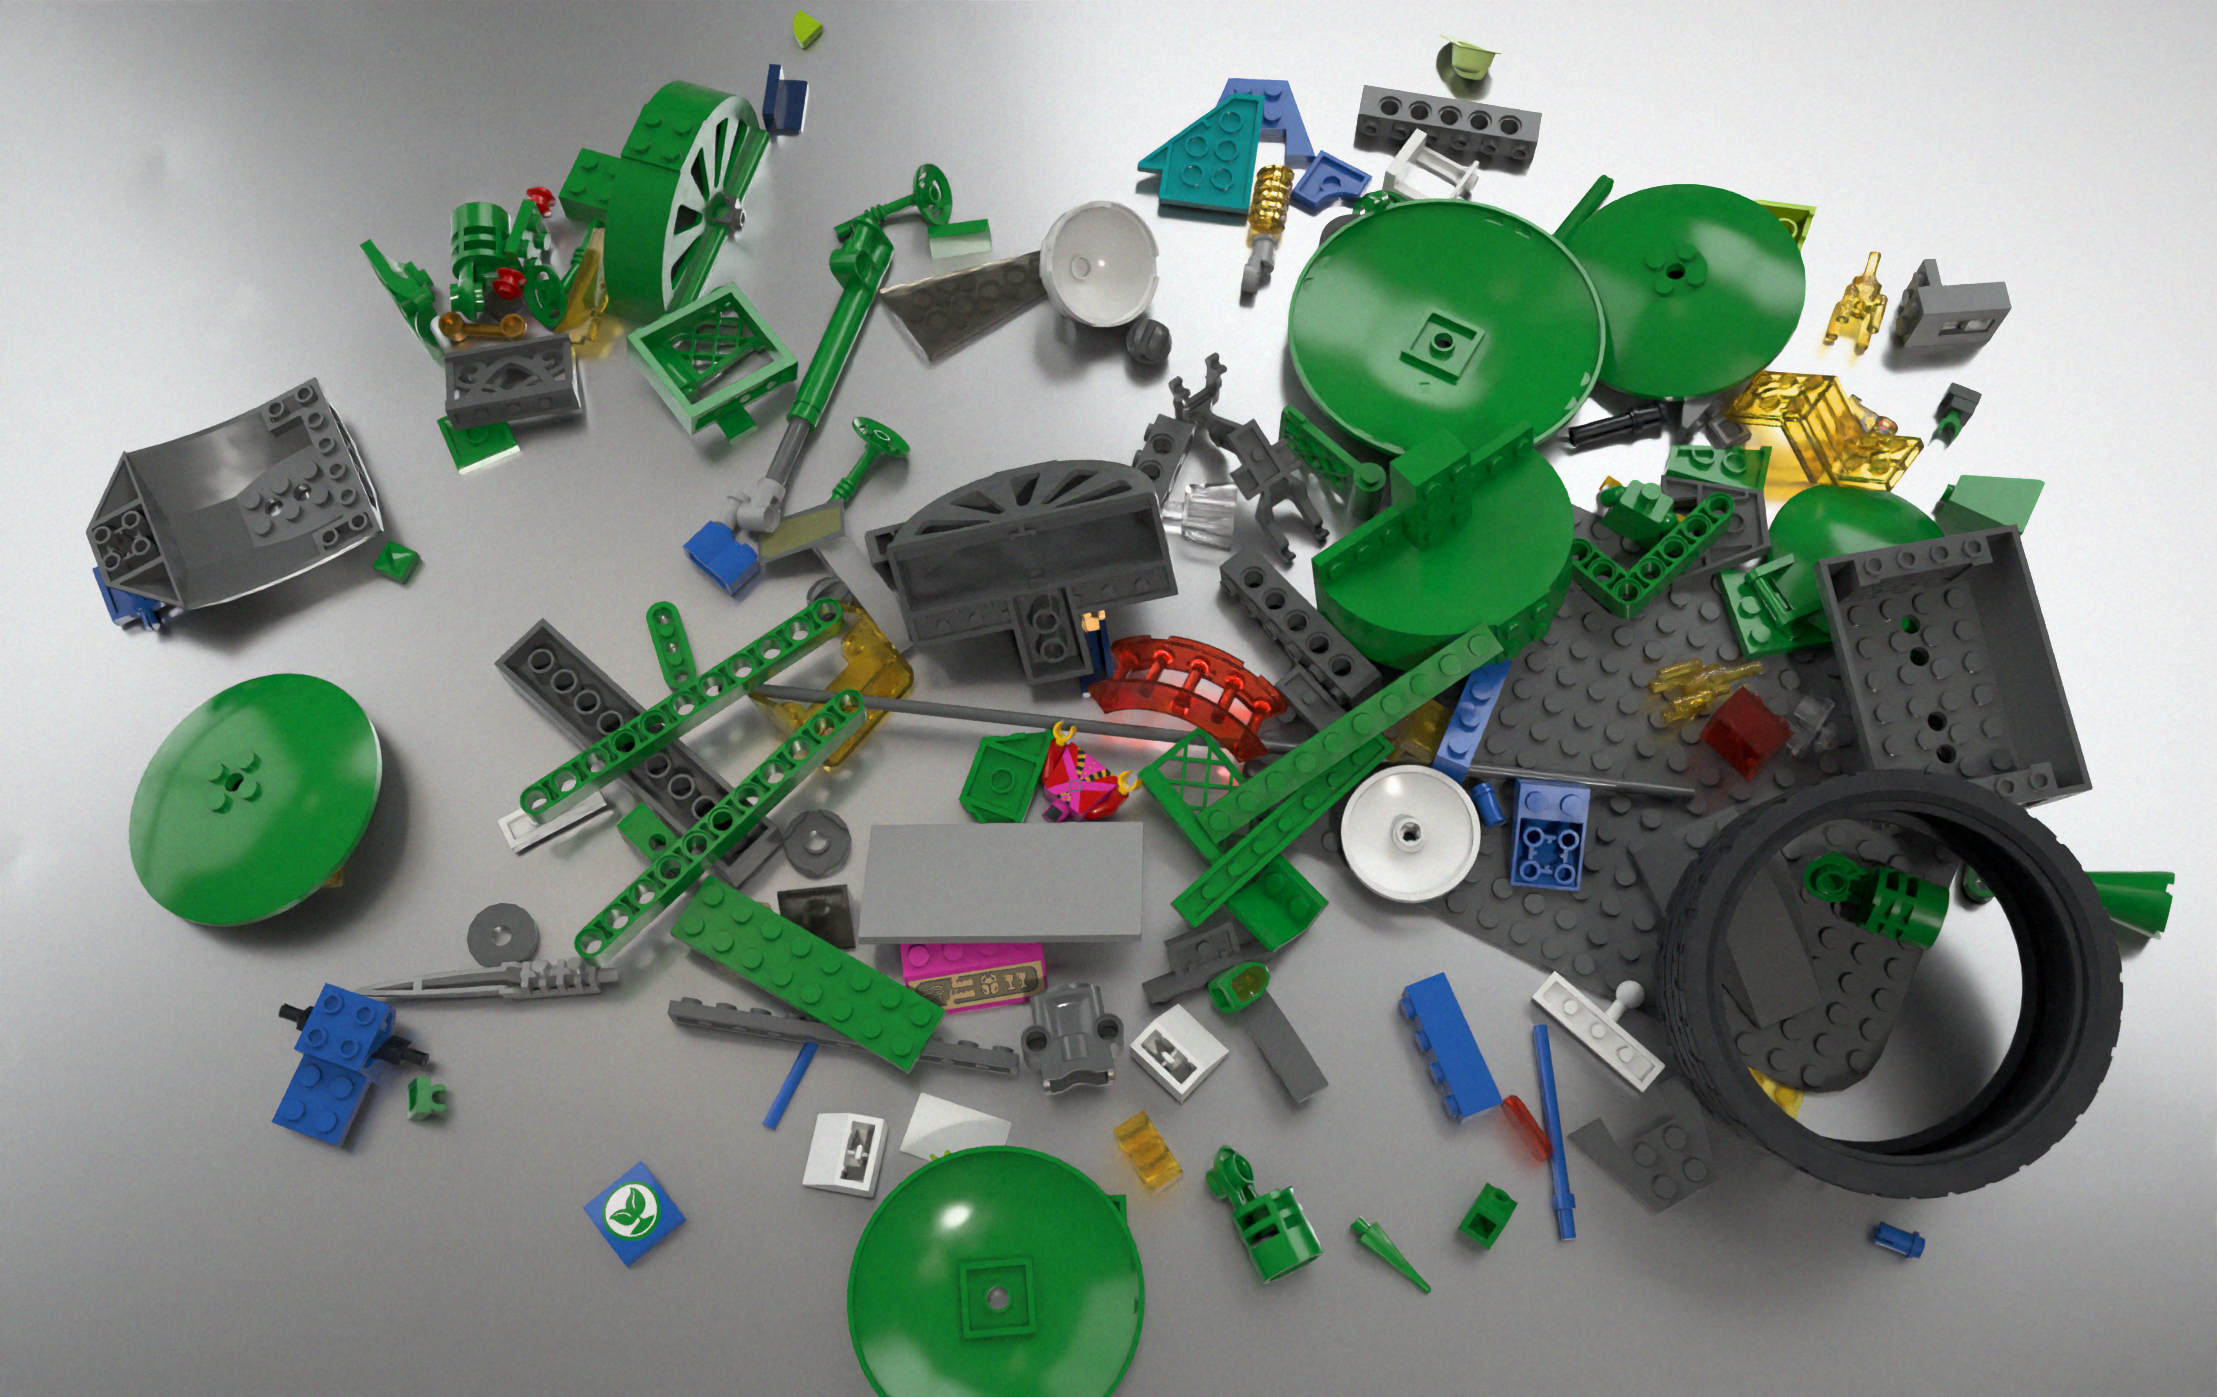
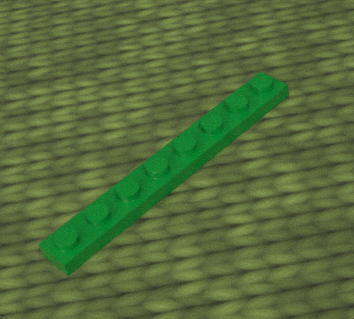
M1380 733L1301 786L1173 900L1170 905L1195 930L1392 753L1395 748Z

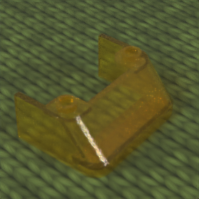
M838 601L845 620L851 626V629L843 636L840 643V652L849 665L825 691L840 692L843 689L851 688L856 689L862 695L900 699L913 684L914 671L865 610ZM754 692L748 695V698L766 718L787 738H790L825 705L813 703L805 710L802 705L794 701H786L779 705L777 702ZM845 707L843 712L853 713L858 708ZM867 709L868 717L864 725L822 764L828 767L840 765L889 711ZM830 727L823 728L818 735L828 736L834 729Z

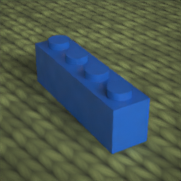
M1507 659L1499 665L1493 663L1477 668L1471 672L1431 767L1449 776L1460 786H1462L1513 661Z
M1442 972L1406 986L1401 995L1403 998L1400 1000L1401 1009L1406 1019L1412 1018L1417 1029L1414 1032L1416 1043L1422 1052L1426 1051L1430 1058L1431 1064L1428 1065L1430 1074L1436 1084L1441 1083L1446 1094V1097H1443V1101L1450 1117L1456 1116L1460 1125L1498 1110L1503 1104V1100L1445 973Z

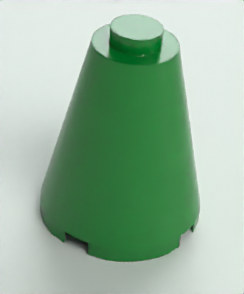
M2084 870L2097 888L2102 898L2100 903L2103 908L2107 909L2111 921L2150 938L2161 939L2160 932L2164 933L2172 904L2173 895H2170V892L2166 890L2168 884H2175V873L2173 871Z

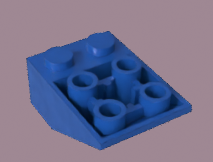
M1516 778L1512 809L1510 885L1580 891L1591 790L1585 784Z

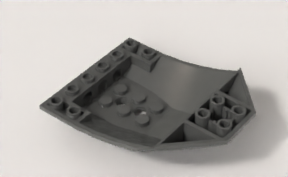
M314 377L252 410L209 428L127 453L124 450L85 533L104 584L107 587L191 610L228 602L293 578L383 533L384 530L376 492L355 443L320 381ZM306 489H311L309 498L299 501L300 494ZM275 501H281L283 503L281 512L276 516H269V506Z

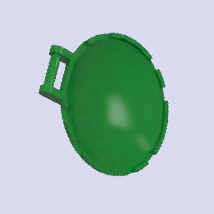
M1857 482L1820 484L1799 492L1780 508L1769 527L1771 553L1767 554L1768 560L1766 564L1750 570L1744 576V579L1750 587L1754 586L1776 618L1774 623L1780 631L1805 623L1810 628H1813L1815 625L1822 631L1830 634L1813 573V566L1819 559L1946 536L1924 511L1891 491ZM1767 581L1770 582V584L1776 592H1779L1781 594V596L1789 606V611H1787L1786 608L1783 606V604L1781 603L1777 595L1774 593V591L1772 590ZM1902 618V629L1908 634H1914L1916 630L1914 622L1908 618Z

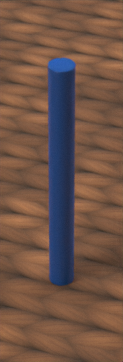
M809 1042L804 1044L762 1125L775 1130L819 1047L818 1044Z

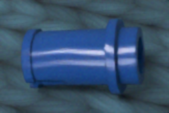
M1486 782L1470 790L1472 794L1470 799L1472 802H1476L1486 828L1495 827L1506 821L1494 795L1496 792L1495 787H1491L1490 783Z
M1883 1221L1879 1223L1880 1228L1876 1229L1874 1244L1903 1253L1908 1260H1911L1912 1257L1915 1259L1921 1257L1925 1247V1238L1919 1237V1232L1914 1231L1911 1234L1888 1225Z

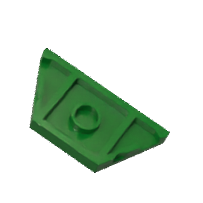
M1053 729L1028 734L1025 732L1014 733L1004 737L999 735L982 737L958 799L980 824L1024 823L1042 775L1049 745L1052 739L1055 738Z

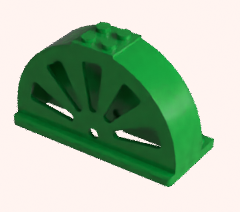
M682 80L672 81L663 86L647 104H644L620 154L621 158L581 148L558 198L567 218L589 223L591 218L600 220L602 223L601 227L605 228L603 262L584 300L587 308L649 325L657 321L662 315L666 313L671 314L683 308L689 301L701 298L730 234L727 226L716 224V222L711 221V217H723L728 213L729 207L724 203L726 195L737 196L742 207L771 143L768 131L760 129L756 113L747 99ZM716 129H720L721 132L715 166V136ZM735 134H738L739 137L729 161ZM697 154L704 189L703 197L691 175V167ZM680 205L697 212V217L693 224L674 232ZM693 243L671 283V268L673 264Z
M1523 419L1473 453L1445 427L1390 462L1392 506L1311 558L1317 610L1363 656L1389 667L1409 671L1480 622L1485 621L1504 650L1478 667L1480 668L1493 663L1499 665L1507 659L1515 658L1524 647L1533 641L1543 639L1551 630V622L1561 609L1570 587L1573 567L1574 515L1572 503L1562 479L1552 465L1533 448L1534 426L1526 419Z

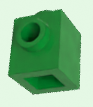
M1487 1182L1469 1208L1458 1229L1487 1249H1490L1507 1225L1518 1203L1511 1199L1505 1191L1495 1188Z

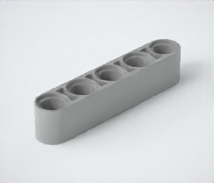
M846 532L845 537L812 547L815 554L832 576L840 579L847 585L854 596L855 605L893 654L898 656L914 645L901 602Z

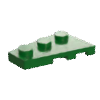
M1673 445L1669 454L1665 476L1763 491L1772 446H1761L1760 450H1745L1744 446H1732L1731 449H1715L1711 445Z

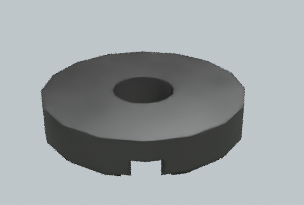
M818 809V811L800 813L794 818L784 832L783 842L787 860L797 871L807 876L822 877L834 873L845 864L851 853L852 839L847 824L839 815L828 810ZM822 835L827 839L822 849L812 850L808 847V842L813 836Z
M498 903L488 906L476 915L469 926L467 943L469 952L481 966L485 968L501 967V962L516 961L523 964V962L528 961L537 948L539 934L535 921L525 909L516 904ZM501 930H510L512 934L510 941L502 946L496 945V934Z

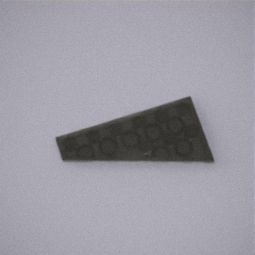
M1041 250L879 290L882 300L929 363L1044 296L1047 292L1043 286L1042 279L1039 277Z

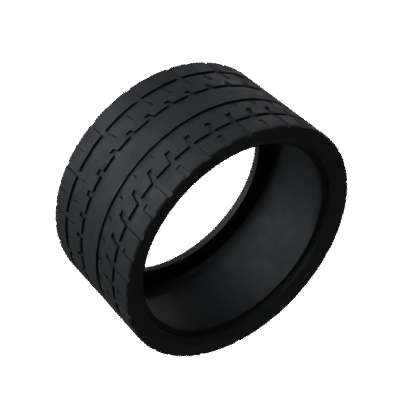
M1877 769L1854 772L1849 775L1844 774L1787 792L1748 810L1749 812L1739 815L1725 825L1718 834L1714 835L1697 853L1699 857L1691 860L1678 880L1677 888H1674L1664 911L1667 913L1666 918L1660 924L1656 943L1658 949L1657 953H1655L1654 979H1657L1658 987H1655L1658 1013L1661 1015L1662 1021L1660 1023L1667 1045L1672 1047L1674 1051L1672 1057L1682 1076L1687 1078L1689 1081L1688 1085L1702 1104L1712 1109L1710 1111L1711 1114L1740 1139L1757 1150L1766 1153L1768 1156L1818 1180L1852 1192L1870 1196L1873 1193L1876 1196L1891 1199H1910V1197L1917 1199L1948 1197V1193L1951 1192L1958 1195L1985 1187L1986 1184L1999 1182L2019 1172V1167L2023 1165L2029 1166L2051 1150L2050 1147L2055 1143H2059L2076 1125V1118L2086 1112L2109 1070L2113 1059L2111 1052L2113 1047L2116 1048L2122 1021L2120 1020L2121 1010H2123V982H2120L2122 964L2119 947L2114 937V928L2107 909L2103 908L2100 903L2102 898L2089 875L2084 872L2081 863L2065 844H2060L2056 840L2058 836L2036 817L2033 818L2028 814V811L2004 796L1997 797L1994 795V791L1970 781L1964 782L1957 777L1935 772L1922 774V770ZM1861 819L1889 823L1918 832L1946 847L1969 865L1989 887L2010 923L2018 948L2022 975L2021 1009L2014 1037L2000 1067L1979 1094L1957 1113L1939 1124L1899 1138L1880 1141L1840 1140L1821 1136L1803 1126L1779 1107L1757 1083L1738 1051L1726 1018L1721 976L1723 950L1732 917L1746 888L1759 870L1789 842L1808 830L1832 820Z

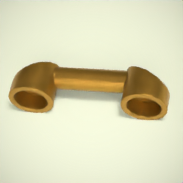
M447 312L438 321L440 331L444 336L453 341L464 340L467 336L506 337L508 341L514 342L523 339L527 332V324L524 319L514 313L506 315L500 324L466 323L456 312Z

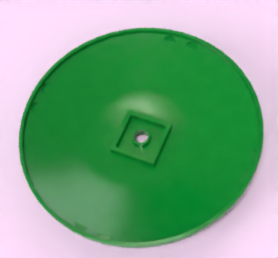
M1427 198L1394 203L1382 209L1373 210L1361 215L1341 227L1317 248L1305 264L1293 290L1288 313V341L1291 357L1299 379L1310 398L1324 415L1351 437L1377 451L1396 458L1444 427L1473 453L1523 419H1526L1534 426L1533 448L1561 430L1580 411L1598 379L1606 343L1605 320L1597 291L1582 265L1560 241L1535 223L1513 212L1477 201L1454 198ZM1439 340H1446L1451 344V346L1448 348H1440L1435 344V342ZM1420 382H1430V394L1421 393ZM1402 383V388L1397 386V384Z

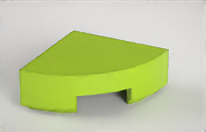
M802 10L797 12L793 20V31L796 41L803 49L823 31L822 24Z

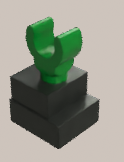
M1952 382L1939 405L1946 407L1942 416L1945 419L1941 420L1936 427L1935 435H1939L1942 429L1946 427L1952 431L1950 441H1955L1961 432V425L1965 426L1973 416L1983 393Z

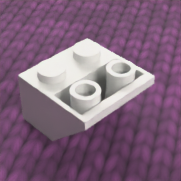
M1179 1004L1155 1019L1130 1045V1056L1180 1103L1229 1054V1050Z
M853 1113L818 1114L802 1185L873 1198L888 1132L885 1120Z

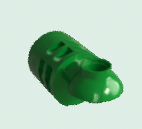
M486 202L466 203L458 206L451 213L452 273L459 280L458 284H450L452 312H461L464 317L477 323V312H484L485 310L483 287L492 286V282L499 279L496 274L497 269L509 267L510 265L504 249L511 233V218L506 210L496 204Z
M1835 851L1827 852L1812 860L1804 872L1803 880L1805 886L1813 896L1823 901H1847L1857 905L1855 926L1926 951L1933 946L1942 929L1950 898L1949 888L1881 865H1876L1870 870L1856 865L1846 855Z
M1223 1145L1215 1154L1213 1168L1206 1173V1180L1211 1191L1218 1198H1229L1235 1210L1230 1215V1218L1240 1233L1239 1237L1242 1243L1245 1244L1248 1255L1262 1283L1268 1284L1324 1255L1325 1251L1311 1223L1307 1221L1302 1205L1298 1204L1292 1186L1282 1191L1275 1189L1259 1196L1256 1190L1254 1171L1246 1157L1231 1146Z

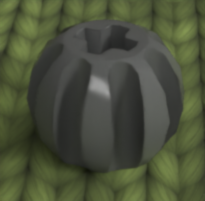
M1140 319L1128 331L1126 345L1129 354L1136 360L1145 364H1159L1171 352L1173 344L1172 334L1168 327L1159 321Z
M824 577L816 581L808 590L806 596L807 606L821 598L831 597L840 603L845 621L853 613L855 608L854 596L847 585L840 579ZM826 613L820 620L824 622L832 621L836 614Z

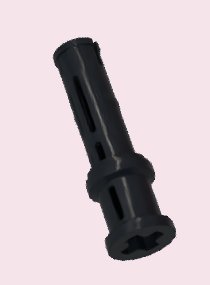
M1654 400L1653 404L1639 408L1635 406L1628 407L1625 413L1569 427V438L1573 447L1621 433L1639 434L1642 432V429L1657 425L1659 427L1667 426L1668 414L1663 401Z

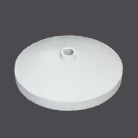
M1418 765L1391 767L1365 780L1351 796L1345 808L1341 826V842L1344 856L1355 876L1374 893L1386 899L1403 903H1420L1434 900L1456 888L1471 870L1479 851L1481 839L1478 814L1465 790L1444 773ZM1410 832L1414 834L1416 840H1409L1407 842L1403 839L1404 834Z

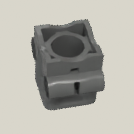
M1087 983L1063 984L1042 990L1036 996L1031 997L1030 1002L1034 1025L1023 1031L1020 1044L1026 1066L1032 1071L1042 1072L1045 1095L1062 1093L1078 1084H1089L1096 1087L1115 1084L1113 1060L1118 1058L1124 1049V1025L1118 1016L1112 1013H1105L1100 986H1092ZM1106 1034L1115 1036L1111 1040H1104L1101 1037ZM1035 1046L1045 1047L1040 1052L1031 1051Z

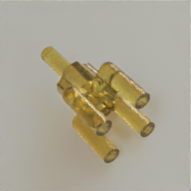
M1871 251L1869 253L1863 276H1854L1851 284L1845 287L1842 300L1838 301L1834 306L1826 333L1827 339L1837 340L1842 324L1848 323L1850 316L1863 321L1856 343L1857 349L1867 350L1872 334L1879 333L1888 304V297L1885 294H1881L1883 285L1879 283L1876 277L1882 257L1879 251Z
M1694 658L1656 670L1657 679L1649 681L1647 686L1651 694L1681 686L1684 696L1670 700V709L1660 713L1663 723L1669 724L1705 712L1708 702L1714 701L1716 697L1730 693L1729 683L1763 672V668L1758 660L1728 670L1722 667L1719 662L1703 667L1702 660Z

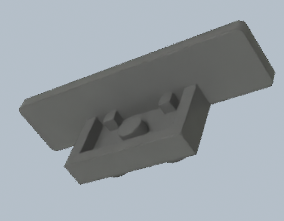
M1225 917L1164 941L1173 971L1143 982L1142 987L1151 1003L1165 1002L1172 999L1176 994L1205 986L1207 982L1212 981L1221 973L1228 971L1237 964L1249 961L1265 963L1271 957L1280 954V949L1270 952L1257 938L1239 945L1233 923L1229 917Z

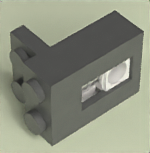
M1936 258L1923 259L1917 271L1913 273L1908 286L1902 292V304L1905 309L1896 320V331L1898 335H1901L1904 347L1990 341L2012 310L2006 281L1942 285Z

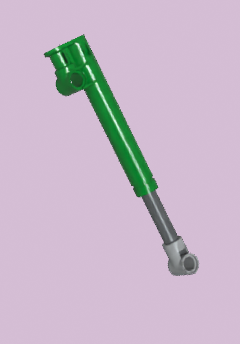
M855 217L851 223L853 232L850 238L845 240L841 249H835L831 253L829 259L830 270L844 291L786 416L789 425L765 478L759 479L750 501L743 502L738 508L737 522L743 530L773 533L778 528L780 523V511L778 508L786 493L784 485L808 432L816 430L820 417L825 410L895 253L894 246L881 227L869 218Z

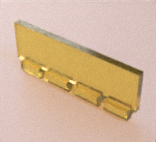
M593 229L567 298L565 319L561 324L557 325L554 333H568L572 344L584 345L585 340L595 341L602 321L594 316H604L609 304L603 269L605 229Z

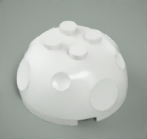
M1092 200L1084 202L1063 213L1053 223L1045 239L1042 240L1039 277L1042 279L1050 302L1068 319L1094 327L1121 325L1142 313L1156 292L1160 276H1156V256H1160L1158 245L1148 224L1130 207L1116 201Z

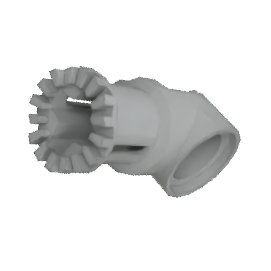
M1259 233V235L1253 236L1251 242L1254 247L1253 254L1248 259L1247 264L1244 265L1240 291L1257 294L1260 275L1274 271L1275 263L1273 256L1274 251L1279 247V240L1275 239L1274 236L1271 237V234L1266 236V233L1264 235Z

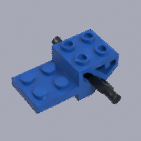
M325 983L314 1007L309 1006L302 1010L284 1003L279 1010L278 1015L280 1018L296 1022V1029L302 1031L294 1049L303 1054V1057L272 1119V1123L341 1148L371 1082L377 1083L386 1062L400 1065L403 1061L424 1068L429 1061L430 1055L429 1053L411 1048V1041L393 1035L396 1010L392 1006Z

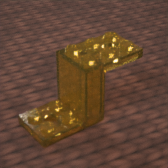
M1761 371L1752 378L1725 413L1729 423L1781 428L1805 475L1812 484L1891 492L1925 447L1921 437L1865 432L1837 375Z

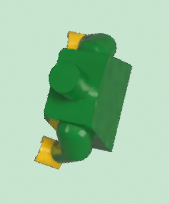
M1608 475L1598 489L1601 491L1600 502L1605 507H1609L1600 524L1648 550L1653 549L1686 518L1673 512L1674 500L1661 493V488L1653 482L1644 484L1637 479H1632L1624 486Z

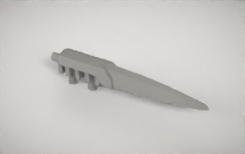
M571 957L568 961L565 958L558 959L557 965H551L548 960L540 959L533 963L526 961L523 964L516 961L501 962V967L449 971L387 981L358 988L354 993L367 997L440 998L501 995L504 998L516 999L601 993V984L604 982H617L618 969H601V966L593 967L588 965L581 957Z

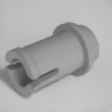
M734 490L733 493L728 494L727 498L729 500L715 521L717 525L723 523L732 532L738 523L737 511L739 506L751 499L747 494L739 490Z

